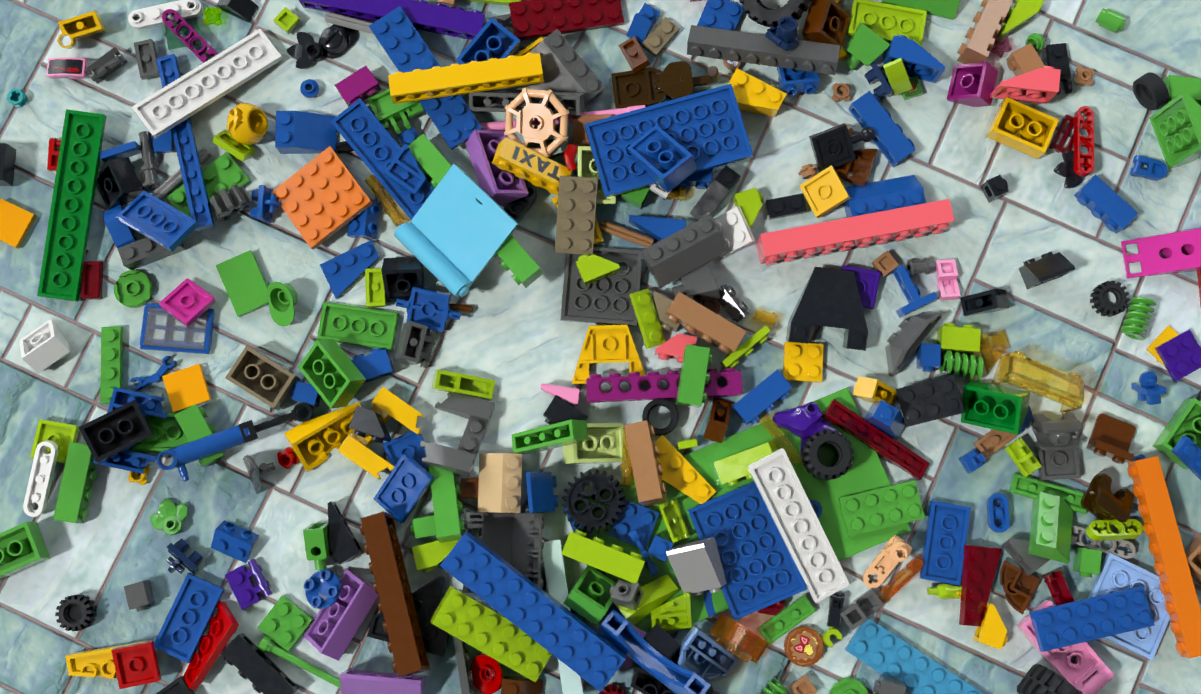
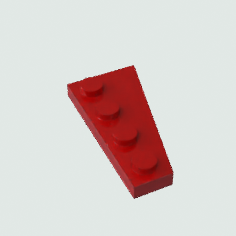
M218 602L216 608L219 610L216 617H211L208 624L211 627L207 635L202 636L199 642L200 650L198 653H194L183 676L189 689L197 690L221 652L225 649L232 635L237 631L239 624L225 602Z

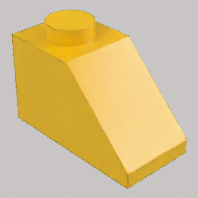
M858 376L853 395L873 404L883 400L893 406L897 392L877 379Z
M987 603L981 627L977 626L973 640L1002 650V646L1006 645L1008 639L1006 635L1007 629L995 606Z

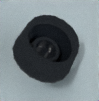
M335 24L323 30L318 43L323 48V56L335 59L343 55L356 42L358 30Z

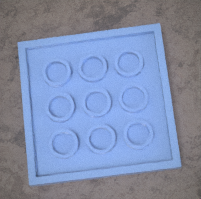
M1111 553L1106 554L1100 568V575H1097L1088 598L1143 586L1155 626L1104 638L1149 660H1153L1170 620V616L1165 609V597L1159 588V576Z

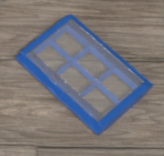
M145 304L140 349L209 354L215 309H208L187 327L161 308L160 305Z

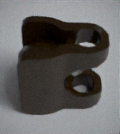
M1104 472L1096 474L1081 499V506L1100 520H1113L1115 518L1119 522H1126L1130 515L1134 493L1126 488L1118 490L1113 496L1111 492V477Z

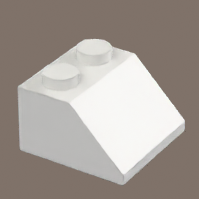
M52 319L19 340L22 359L37 374L49 369L54 362L65 358L70 352L68 341Z

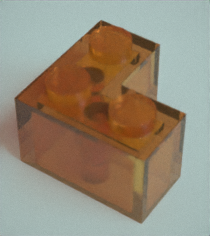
M724 613L720 614L709 632L715 636V642L723 647L725 644L728 645V651L747 663L751 660L757 664L769 644Z

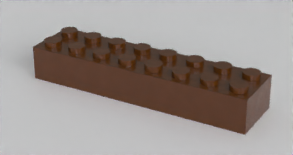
M384 511L361 518L360 531L363 536L365 535L366 543H364V548L371 560L369 569L371 574H374L376 581L373 583V586L380 598L378 607L385 619L383 628L385 633H388L390 640L387 644L389 652L393 653L394 657L392 662L395 674H398V677L410 676L430 670L394 518Z

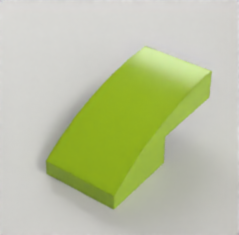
M901 58L883 65L895 96L913 89Z

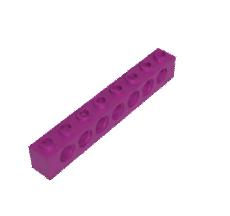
M726 368L724 372H717V369H707V373H710L709 382L706 388H704V392H707L706 398L740 396L743 394L741 371H736V368ZM667 371L665 375H659V372H648V375L640 376L639 372H634L622 377L620 373L609 374V377H601V374H592L590 378H586L587 403L677 399L680 374H678V371ZM717 378L725 380V387L722 388L717 385ZM646 381L650 386L649 390H641L639 387L640 382ZM659 381H666L669 385L668 389H660ZM627 382L630 385V391L623 392L620 389V384ZM603 383H608L611 386L609 393H604L601 390Z

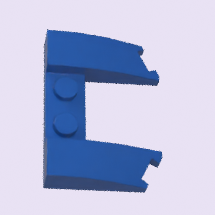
M114 387L107 413L133 400H137L140 402L145 414L168 419V413H163L161 402L165 401L164 398ZM128 450L102 464L96 463L95 459L93 463L144 474L143 468L150 460L155 462L157 457Z

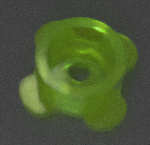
M218 7L205 8L203 23L205 25H220L222 23L220 19L222 10Z

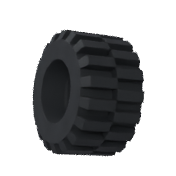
M819 431L811 435L802 447L803 453L801 458L804 460L802 462L803 466L807 467L806 471L808 473H812L813 477L820 478V480L839 478L845 475L847 470L852 467L851 461H854V456H852L854 448L850 447L852 443L850 440L847 441L845 439L846 436L844 434H839V431ZM825 443L834 446L838 453L837 462L831 467L822 465L817 458L819 446Z

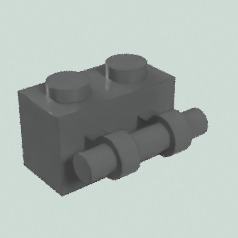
M412 321L404 323L394 360L415 365L418 364L420 358L422 359L420 367L428 368L429 361L432 360L433 356L431 355L433 345H436L437 341L435 338L437 331L429 330L427 336L428 326ZM425 342L426 345H425L424 352H421V351H422V347H423V343Z

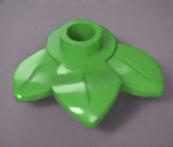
M164 499L159 505V513L150 516V522L155 529L163 530L168 535H176L183 528L182 521L187 517L188 507L186 503L176 506L171 500Z

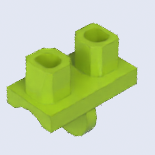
M1021 437L1004 448L1024 477L1029 476L1032 472L1042 467Z

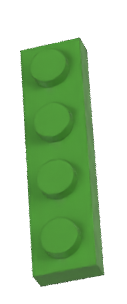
M121 326L101 327L100 403L110 404L114 387L122 389L123 327Z

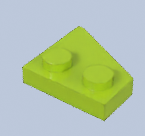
M685 593L651 610L652 628L656 623L664 630L692 628L690 594Z

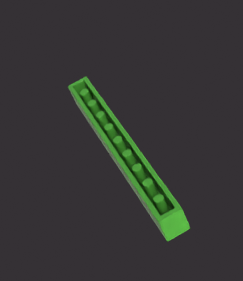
M422 134L408 147L417 163L421 166L420 169L424 176L427 177L429 175L432 179L430 183L436 188L451 168V165L428 138ZM512 235L508 237L494 255V258L498 256L502 260L500 264L506 271L510 269L514 274L511 276L518 285L522 283L525 288L543 274L541 268Z

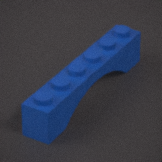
M614 609L601 623L598 631L600 635L675 694H706L711 685L695 672L675 664L656 651L639 635L631 623Z

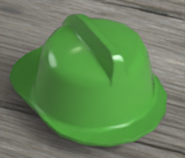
M272 282L267 287L271 317L279 326H288L294 319V306L298 300L297 292L290 283Z

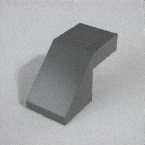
M871 588L856 598L840 615L850 629L854 630L866 622L869 615L884 606V602L875 590Z

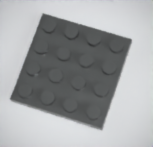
M593 247L594 255L619 264L620 272L584 286L576 267V261L583 254L566 253L560 320L637 327V318L629 294L640 290L642 251Z

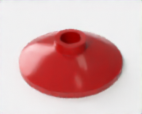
M486 654L477 656L472 661L470 670L473 672V684L481 693L493 694L502 685L503 672L497 660Z

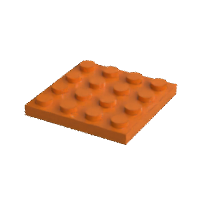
M331 146L271 192L276 194V200L281 202L282 209L313 250L373 204Z

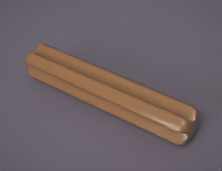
M605 220L601 222L600 230L647 248L653 245L654 239Z

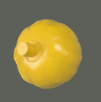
M240 103L230 110L226 129L238 143L254 145L265 137L268 130V120L265 113L258 106L250 103Z

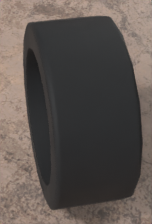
M1149 72L1133 82L1134 95L1144 108L1155 110L1168 101L1169 92L1167 86L1158 75Z
M655 399L645 406L642 421L647 420L650 423V411L657 406L666 407L672 416L670 424L662 429L654 427L656 436H665L671 433L677 426L679 420L678 410L669 400Z

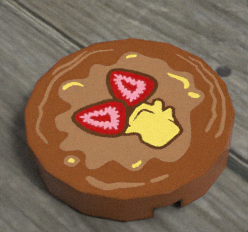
M801 626L789 631L785 637L784 650L788 659L795 665L807 667L819 661L823 654L824 645L818 632L812 628Z

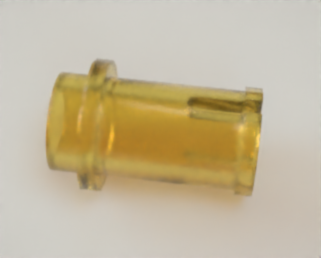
M682 186L680 188H673L666 199L663 198V200H686V188H682Z
M756 308L753 320L769 324L768 326L770 327L771 325L775 326L778 315H775V312L772 314Z

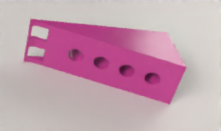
M1201 228L1121 241L1127 278L1201 270ZM1137 244L1138 254L1126 255L1125 245ZM1159 251L1164 253V259L1160 257ZM1140 262L1142 272L1130 274L1128 263Z

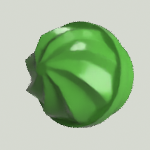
M1033 33L1028 36L1025 45L1031 43L1036 52L1043 49L1045 38H1043L1042 34Z

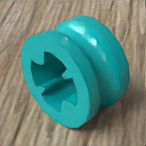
M12 89L7 94L8 102L15 107H23L27 103V95L19 89ZM16 95H19L18 101H15Z

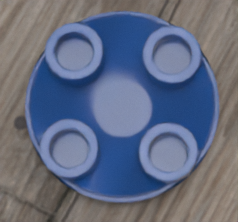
M324 569L315 572L304 583L307 601L312 607L318 609L332 606L337 601L341 592V582L337 574L331 570Z

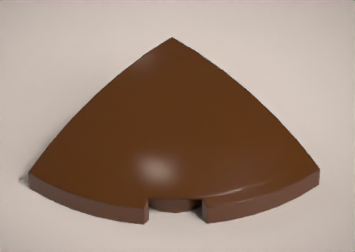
M877 149L854 150L856 160L834 168L839 178L866 187L875 163Z
M1004 560L1000 570V585L1003 587L1008 603L1023 615L1041 579L1032 574L1027 576L1022 569Z

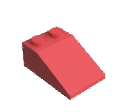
M1045 66L1007 79L998 84L990 94V98L1005 99L1008 97L1016 101L1047 104L1059 92L1061 70L1054 69L1052 66Z

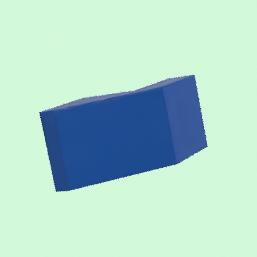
M121 204L103 212L104 222L117 248L136 241L134 230L121 222L117 217L124 209Z

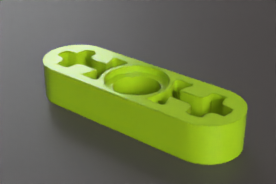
M1117 519L1094 520L1086 528L1088 537L1095 541L1136 539L1143 532V525L1136 519H1128L1126 522H1119ZM1110 526H1115L1119 530V534L1112 532Z

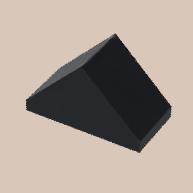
M219 0L217 3L218 7L248 22L251 21L258 9V5L251 0Z

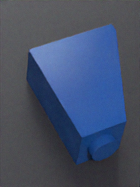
M883 400L872 404L864 418L895 440H898L905 427V421L900 410Z

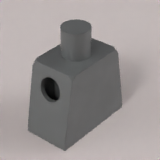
M708 263L680 277L681 285L672 288L674 296L680 292L697 303L720 298L718 286Z

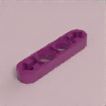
M167 9L163 12L162 21L203 63L209 60L203 53L207 52L211 56L218 54L178 12L173 9ZM169 15L174 16V19L179 23L177 26L172 21H169ZM183 27H188L190 31L186 37L180 35V30ZM197 40L203 43V47L200 50H195L193 47L194 42Z

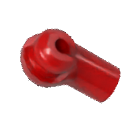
M574 143L569 144L563 154L568 171L578 169L575 162L578 146Z

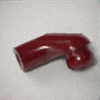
M786 600L779 601L757 612L777 615L784 609Z

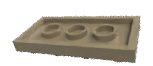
M560 176L555 253L593 255L598 178Z

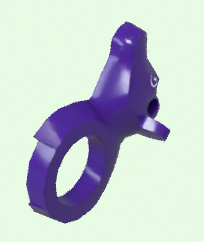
M809 402L788 411L777 412L772 418L776 427L787 429L801 438V454L803 453L802 447L806 444L805 441L811 435L819 431L836 430L823 419V413L814 402Z

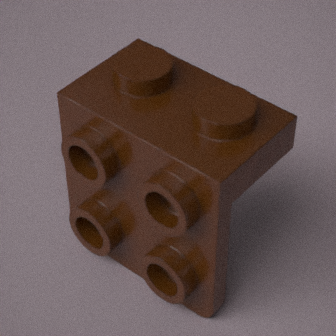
M1099 414L1086 448L1094 451L1095 455L1112 458V461L1118 464L1132 462L1135 454L1128 452L1136 428L1131 424L1106 414Z

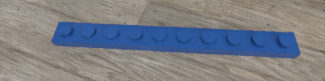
M175 54L156 59L162 88L181 77ZM189 117L173 127L172 133L191 218L198 222L199 226L195 230L199 231L213 227L215 224L191 118Z

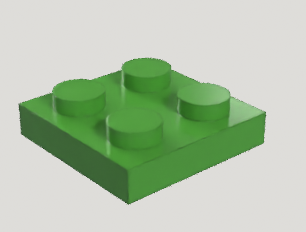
M282 595L257 628L289 652L314 618Z

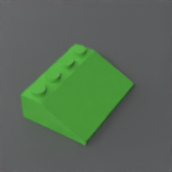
M1183 92L1149 117L1168 169L1188 164L1201 156V106L1188 93Z

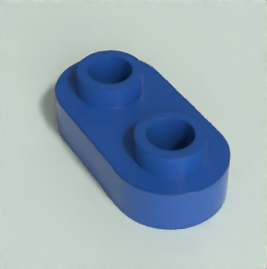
M1000 493L992 494L987 499L988 526L996 533L1005 532L1010 525L1008 499ZM995 500L999 502L998 507L994 506ZM997 519L1000 521L999 526L995 525Z

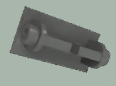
M114 47L87 66L85 70L91 79L98 84L127 63V60Z
M730 285L720 286L722 291L719 288L720 298L717 301L722 307L729 303L730 307L725 311L733 321L735 320L738 323L743 319L741 315L744 317L749 315L748 307L742 300H738L735 296V290Z

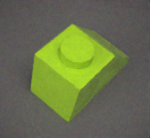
M756 187L736 193L733 197L735 207H741L749 228H751L762 203H764L761 192L757 191Z
M589 254L582 255L576 261V267L584 286L620 272L619 264L594 254L590 256Z

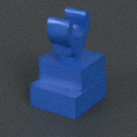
M976 448L958 458L967 473L978 469L987 460L983 453L979 454Z

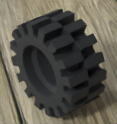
M1106 281L1092 290L1094 292L1090 295V297H1093L1090 299V303H1094L1091 307L1092 309H1097L1095 311L1097 314L1102 313L1101 316L1107 315V317H1111L1123 312L1124 308L1128 307L1129 304L1127 302L1130 301V298L1126 296L1129 295V292L1124 291L1127 288L1125 286L1121 287L1122 283ZM1106 292H1111L1115 295L1116 303L1113 306H1109L1104 302L1103 296Z
M82 594L65 597V600L59 602L61 605L56 608L59 610V612L55 613V616H59V619L56 620L57 623L61 622L60 627L66 628L65 630L79 631L91 626L90 623L95 621L93 617L97 615V613H94L97 607L92 605L95 602L89 600L90 597ZM74 605L80 606L83 610L82 617L77 621L70 617V609Z

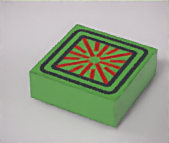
M917 76L909 78L913 89L902 93L904 100L923 94Z

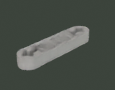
M1072 525V533L1077 534V537L1071 536V544L1087 549L1099 550L1105 554L1111 553L1123 559L1132 558L1136 553L1133 543L1126 540H1109L1111 546L1108 550L1102 548V540H1092L1091 543L1085 544L1082 537L1086 533V529ZM1116 546H1126V549H1129V552L1124 553V551L1116 549Z

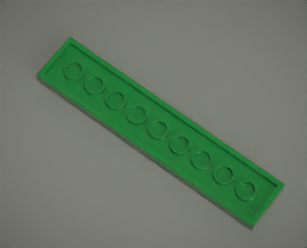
M66 109L38 297L79 301L82 269L85 261L100 163L99 153L102 150L107 117L104 114Z

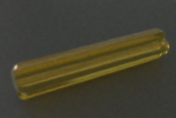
M768 414L759 420L777 445L785 450L789 460L794 465L803 459Z

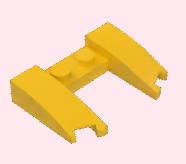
M382 386L371 403L374 405L370 410L380 414L385 424L390 417H393L417 435H420L421 429L416 428L418 417L424 418V415ZM354 433L352 436L348 434L337 451L377 479L381 478L378 473L386 468L390 471L393 470L395 466L369 448L373 442L371 436L366 435L365 438L354 435Z

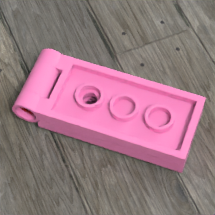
M1044 600L1033 611L1055 605L1051 600ZM1030 614L1016 625L1055 672L1083 694H1096L1115 677L1113 672L1086 642L1040 652Z

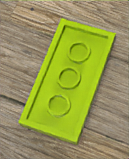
M853 0L847 31L848 36H853L861 22L888 43L891 42L894 35H904L922 46L927 11L869 0Z

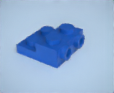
M777 67L780 91L786 93L787 96H794L800 92H805L809 95L818 91L820 83L818 73Z

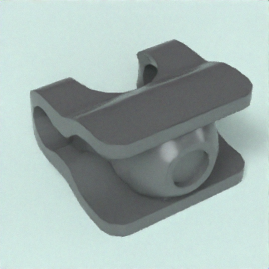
M1062 412V418L1058 421L1051 420L1044 414H1033L1034 419L1031 425L1040 449L1048 451L1077 449L1079 447L1076 432L1082 431L1083 425L1073 412Z

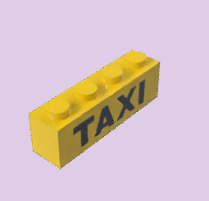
M507 137L498 144L492 162L499 169L507 170L516 177L530 181L534 186L542 187L554 195L559 193L560 176H571L572 171H568L566 166L544 157Z

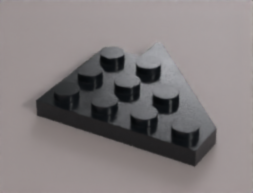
M441 575L413 592L412 596L426 652L444 657L450 634L430 622L445 595L441 593L445 576ZM378 613L372 617L367 637L388 642L390 641L388 633H385L383 628V622L385 621L383 613Z

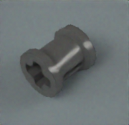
M928 258L917 261L909 259L907 260V269L910 271L911 276L920 273L928 275L930 274V261Z

